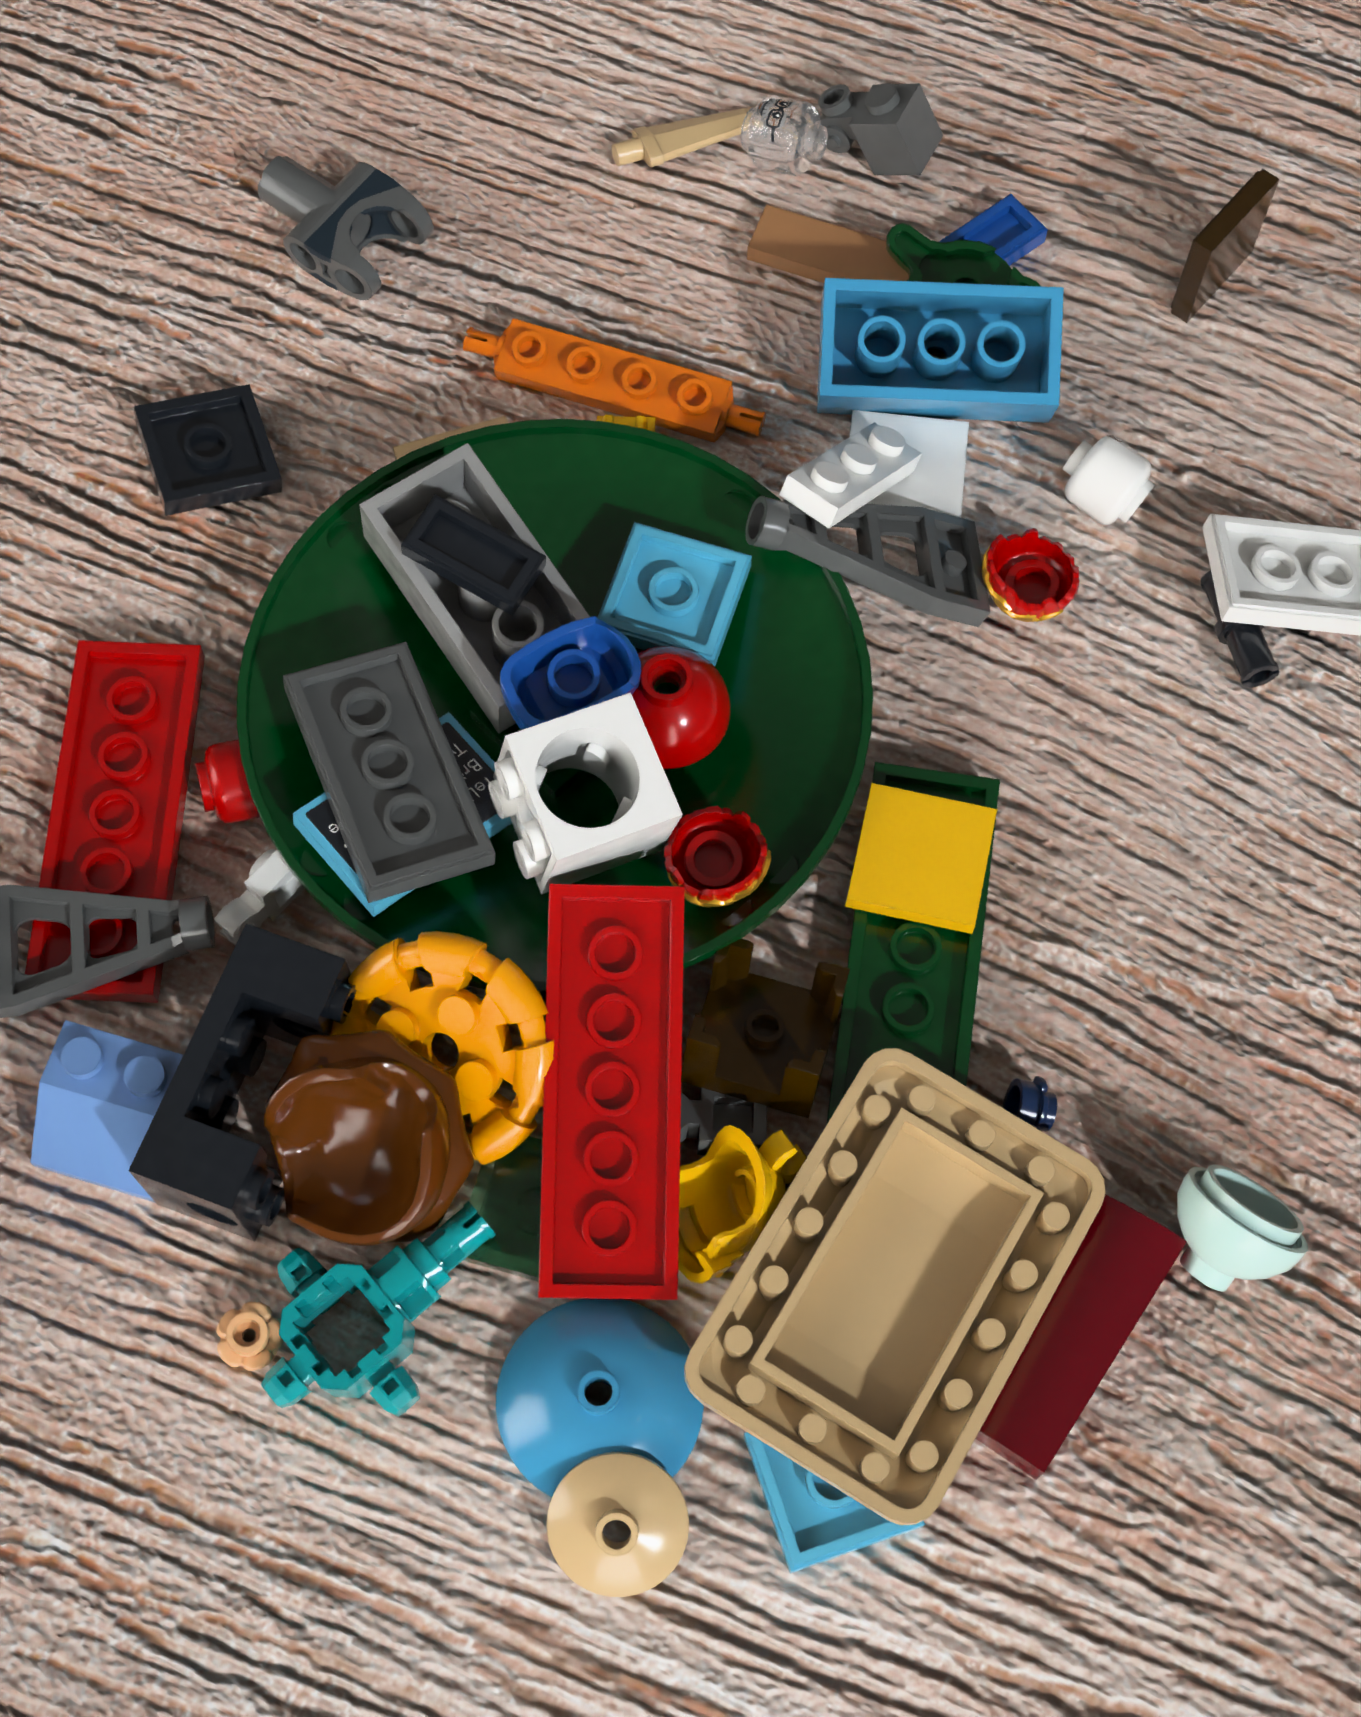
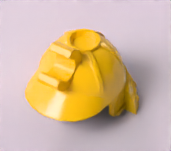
M732 1125L724 1126L717 1133L707 1154L703 1158L680 1166L678 1269L690 1282L703 1284L713 1278H720L725 1271L745 1255L744 1253L752 1249L787 1191L785 1184L792 1183L807 1158L800 1146L797 1144L793 1145L782 1130L768 1137L758 1150L753 1141L740 1128Z

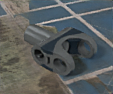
M277 156L264 169L258 184V195L262 201L298 223L283 239L284 247L292 260L304 271L327 286L359 300H369L381 288V280L378 273L360 255L361 250L366 245L382 238L396 239L404 243L409 241L414 244H422L434 230L428 212L410 192L393 178L365 162H358L334 186L288 156Z

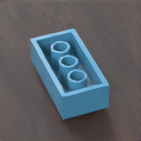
M825 278L821 299L817 413L852 415V410L927 418L1049 423L1059 407L1064 287ZM933 349L940 350L945 354L946 359L934 358L928 351Z

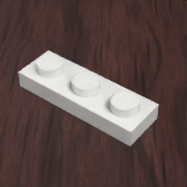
M874 422L788 474L779 496L827 528H831L912 474L922 453L908 445L905 438L896 430L886 426H879Z

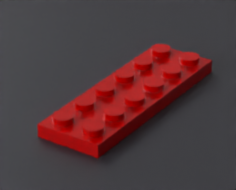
M78 640L39 888L172 901L205 655L201 645ZM97 919L89 924L90 952L93 958H102L133 949L137 944L136 922L131 919ZM33 920L25 969L26 975H34L59 966L71 955L70 928L58 922ZM164 963L66 999L158 1003Z
M549 884L546 1008L548 1013L546 1014L545 1036L546 1042L554 1040L552 1063L544 1077L538 1298L678 1300L685 887Z

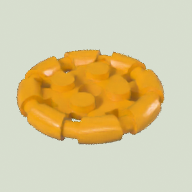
M440 931L421 932L417 940L407 943L402 938H397L372 952L348 977V982L355 985L356 990L355 997L352 1000L350 1013L343 1011L347 1015L346 1021L343 1024L333 1021L330 1035L387 1030L419 1055L450 1073L458 1086L462 1115L470 1113L473 1123L472 1133L467 1134L474 1160H478L483 1165L489 1164L515 1150L530 1136L538 1125L534 1118L540 1107H543L544 1077L552 1063L554 1040L546 1042L545 1019L543 1016L548 1013L546 1004L525 972L510 958L502 961L486 951L487 943L457 933ZM423 966L431 974L433 983L421 987L416 968ZM473 975L487 983L486 995L483 1000L466 990ZM376 997L392 1006L382 1016L370 1009ZM507 1023H517L523 1044L512 1046ZM436 1033L446 1034L456 1043L459 1057L455 1066L444 1065L435 1057L432 1050V1040ZM503 1079L513 1085V1090L517 1094L513 1102L496 1092Z

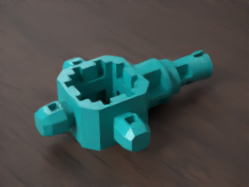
M469 1201L423 1242L416 1238L404 1249L397 1245L368 1270L362 1265L337 1263L327 1271L310 1252L301 1248L293 1250L277 1265L279 1278L289 1293L295 1298L282 1309L279 1335L295 1356L289 1361L282 1357L266 1373L261 1383L264 1390L277 1406L284 1408L296 1404L312 1392L309 1385L314 1381L317 1382L321 1389L334 1397L359 1399L374 1387L369 1394L384 1410L398 1417L420 1399L418 1386L404 1366L396 1368L413 1353L415 1327L411 1322L441 1298L437 1291L451 1280L448 1273L489 1238L492 1239L496 1235ZM359 1289L384 1319L390 1331L382 1337L385 1342L377 1349L370 1351L356 1363L357 1366L350 1372L344 1369L337 1374L312 1343L313 1340L307 1332L316 1326L312 1321L318 1315L325 1314L340 1301L339 1298L348 1291L352 1295Z

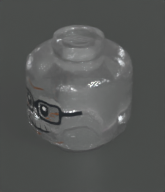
M769 96L762 99L756 107L750 108L743 120L741 128L742 148L747 152L751 163L760 170L789 176L802 175L808 171L814 160L822 158L827 146V129L821 125V118L817 108L806 101Z

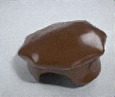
M372 1030L339 1035L313 1034L303 1037L295 1048L291 1062L265 1103L264 1127L269 1131L276 1161L282 1176L288 1219L317 1235L335 1242L348 1245L370 1246L387 1242H412L416 1238L419 1240L428 1238L438 1229L449 1206L474 1166V1156L463 1120L458 1086L455 1079L446 1070L419 1055L387 1030Z

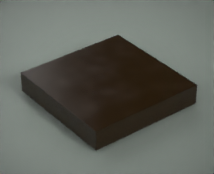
M1263 168L1261 171H1257L1193 239L1171 305L1172 314L1187 323L1252 253L1279 178Z

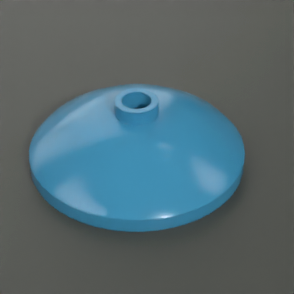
M582 1298L557 1306L535 1320L523 1331L509 1351L501 1369L496 1392V1415L500 1435L511 1460L520 1473L532 1485L551 1498L562 1478L573 1467L592 1456L607 1452H630L644 1456L659 1464L674 1477L686 1463L694 1449L699 1436L704 1405L690 1393L685 1382L684 1365L690 1352L686 1341L659 1314L647 1307L624 1299ZM595 1382H604L612 1389L610 1400L601 1406L592 1405L585 1398L587 1388Z

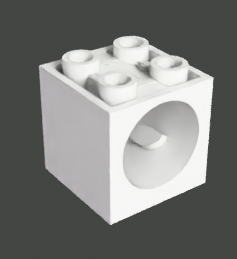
M631 692L506 735L498 761L494 763V780L488 783L490 796L497 814L501 819L510 817L519 840L513 842V850L518 866L526 879L535 877L541 894L549 892V884H571L661 851L683 815ZM573 768L590 772L600 778L612 790L619 805L612 823L602 827L584 828L571 825L556 817L546 807L538 792L545 775L558 769Z

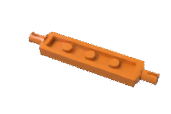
M512 318L511 324L503 331L501 336L469 327L466 331L467 336L464 337L463 350L465 352L469 351L494 359V372L498 380L625 417L655 418L656 426L715 443L727 427L759 437L765 423L766 412L734 404L732 381Z

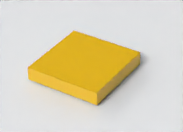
M871 783L845 907L973 934L997 809Z

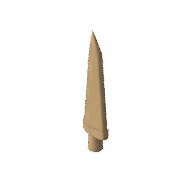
M760 105L650 127L642 126L632 129L633 139L612 144V155L617 166L643 160L649 167L664 164L665 161L764 126L770 111L779 108L770 107L769 113L765 117L760 115L763 106L759 109ZM783 109L787 115L792 112V110ZM773 111V112L771 113L770 117H769L768 124L771 123V122H774V120H775V121L777 120L776 118H773V117H772V114H773L774 112H779V113H781V116H782V112H780V111Z

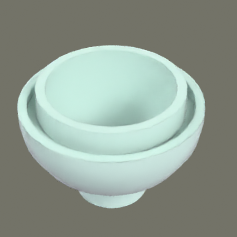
M1212 1164L1208 1168L1192 1167L1183 1178L1177 1194V1217L1188 1247L1181 1255L1180 1263L1193 1277L1206 1286L1224 1292L1235 1278L1243 1280L1271 1278L1289 1271L1307 1252L1308 1244L1302 1235L1304 1227L1297 1215L1273 1193L1249 1177L1228 1167Z

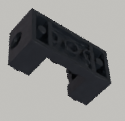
M246 923L128 1170L157 1205L254 1242L262 1225L269 1227L273 1224L284 1200V1188L280 1187L282 1178L277 1170L267 1167L265 1163L267 1154L261 1145L229 1133L239 1109V1100L235 1098L245 1076L253 1077L261 1066L267 1047V1042L263 1039L264 1035L297 1046L303 1037L313 1034L330 1035L333 1021L340 1024L346 1021L347 1015L343 1011L350 1013L352 1000L356 994L355 985L348 982L351 972L346 959Z

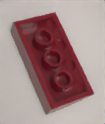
M1105 1194L1100 1210L975 1439L1033 1479L1037 1480L1043 1475L1187 1241L1144 1214Z

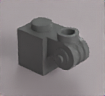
M920 83L872 85L869 92H850L846 85L840 84L824 91L818 100L822 115L815 123L814 131L819 142L833 152L846 153L854 140H857L874 175H921L943 137V133Z

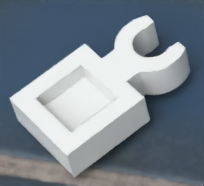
M275 849L264 852L255 861L250 869L249 878L244 882L247 890L239 898L232 900L224 906L214 918V921L222 927L220 930L221 934L235 946L246 923L260 928L262 922L267 917L274 921L305 889Z

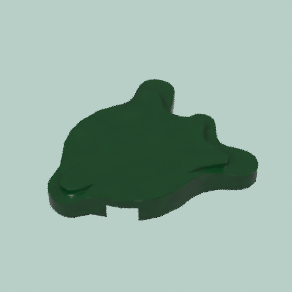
M904 223L893 226L888 232L886 250L908 273L909 279L907 281L1040 286L1037 281L1023 276L1015 267L1011 269L1007 262L995 253L996 248L986 243L971 240L937 242L928 239L916 229ZM937 349L928 351L929 354H944Z

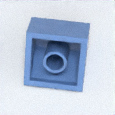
M65 1020L39 1081L30 1163L38 1168L155 1202L128 1170L183 1054Z

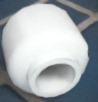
M1113 435L1102 437L1094 446L1083 440L1062 468L1071 475L1065 486L1066 498L1102 525L1114 523L1118 518L1126 523L1155 486L1154 483L1148 480L1152 470L1151 463Z

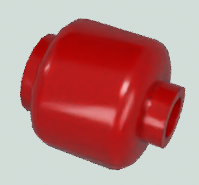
M239 739L209 746L205 751L204 762L195 763L205 812L214 810L216 816L225 823L259 818L260 815L251 797L241 761Z

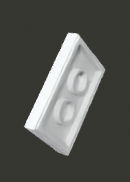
M1210 513L1202 529L1221 621L1361 635V530Z

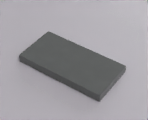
M406 642L283 675L285 692L368 903L495 864L496 853Z

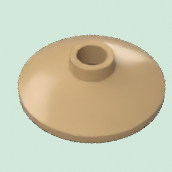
M607 1452L580 1462L562 1478L549 1504L547 1537L556 1562L572 1581L584 1589L599 1595L626 1597L652 1589L666 1579L675 1569L684 1553L688 1540L689 1515L680 1487L663 1467L638 1454ZM613 1520L623 1521L629 1526L631 1534L623 1542H612L603 1532L605 1525Z

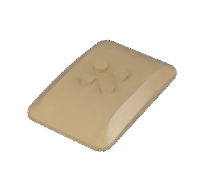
M885 1048L873 1053L864 1062L692 1346L684 1365L685 1382L690 1393L706 1407L884 1519L898 1525H915L928 1519L939 1507L1100 1210L1106 1193L1103 1176L1098 1167L1084 1156L913 1054L898 1048Z

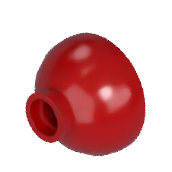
M659 646L638 652L637 654L641 661V676L639 686L632 696L663 769L685 767L702 760L720 744L729 725L730 698L722 676L706 658L685 648ZM662 683H672L679 689L678 692L673 694H661L655 691L656 687Z

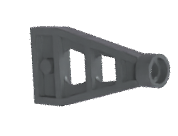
M760 496L751 507L746 524V541L749 545L772 551L787 550L830 571L839 572L841 576L928 615L979 627L991 612L987 589L982 577V560L974 521L923 507L865 504L832 526L856 530L858 554L828 540L826 526L785 499L780 501ZM881 536L906 537L914 541L919 576L911 575L884 560Z
M19 885L0 886V1018L26 1014L183 956L191 950L214 948L215 924L209 897L200 896L171 901ZM97 919H131L136 922L137 944L133 949L102 958H93L90 952L89 924ZM31 920L58 922L70 928L71 955L64 963L34 975H26L19 972L17 930L23 923ZM176 921H179L181 933L174 935L173 926Z

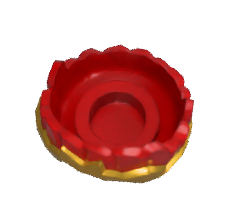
M1036 528L1026 530L1022 536L1018 534H1012L1006 538L1002 534L996 536L983 556L982 577L985 586L996 606L1013 619L1023 622L1049 620L1063 613V609L1074 599L1078 592L1080 583L1079 567L1074 564V557L1064 552L1062 544L1059 542H1052L1046 536L1038 537Z
M719 806L696 810L682 817L669 836L668 845L664 847V857L666 859L664 863L670 882L673 886L685 887L684 899L702 907L727 906L750 895L758 888L766 876L771 862V851L768 850L766 839L761 833L759 826L756 823L750 822V816L744 811L733 813L730 808L721 809Z

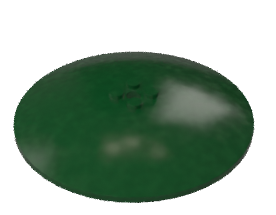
M526 420L487 426L434 442L378 469L343 494L313 522L293 545L273 575L255 612L245 642L238 679L237 730L241 761L251 797L272 843L289 870L314 900L345 928L376 949L397 938H402L406 943L415 941L421 932L440 931L473 937L487 943L486 951L500 960L504 961L506 958H510L534 983L541 996H546L549 892L541 894L535 877L526 879L523 876L513 850V842L519 839L512 823L489 838L496 853L494 865L416 888L375 917L371 915L293 824V813L325 791L285 692L283 675L406 642L438 718L449 712L494 762L498 761L505 736L521 731L516 723L498 734L363 534L359 504L468 443L590 617H598L634 522L752 556L749 574L715 668L725 682L730 698V720L727 731L720 744L702 760L685 767L664 769L682 811V817L693 811L712 806H719L721 809L730 808L733 813L744 811L750 816V822L756 823L765 837L768 850L771 851V862L768 872L758 888L750 895L730 905L702 907L684 899L683 969L715 955L718 950L748 935L779 910L807 881L831 848L850 812L863 775L871 736L873 707L871 665L863 627L848 587L840 573L830 571L787 550L772 551L749 545L746 541L747 519L755 500L760 496L776 500L780 499L750 475L718 456L682 440L642 428L590 420ZM635 648L637 653L643 651L641 649ZM662 683L655 689L656 692L661 694H673L679 690L672 683ZM565 768L547 773L538 791L546 807L556 817L578 827L596 828L611 824L619 807L614 793L604 781L594 774L580 769ZM666 841L661 851L571 884L673 886L668 878L664 863L666 860L664 857V847L668 845V842ZM423 966L416 968L417 970L430 974L428 971L424 969ZM473 975L468 986L486 989L487 983Z

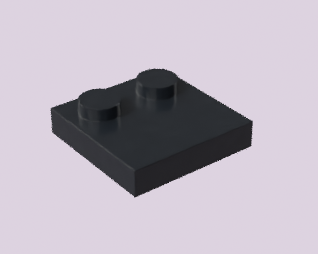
M250 384L134 406L135 422L165 516L282 492V478Z

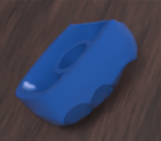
M596 616L575 620L542 635L511 655L504 663L500 672L501 694L515 722L521 730L630 692L633 694L640 682L641 661L629 639L616 628L598 619Z

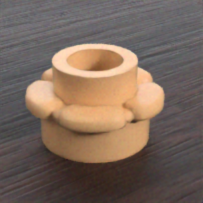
M247 1302L239 1310L230 1309L222 1316L216 1330L220 1337L217 1351L221 1359L231 1367H238L240 1365L249 1371L266 1367L273 1361L284 1342L279 1335L281 1320L274 1318L271 1308L260 1302ZM247 1330H254L256 1333V1337L252 1342H245L243 1339V1335Z

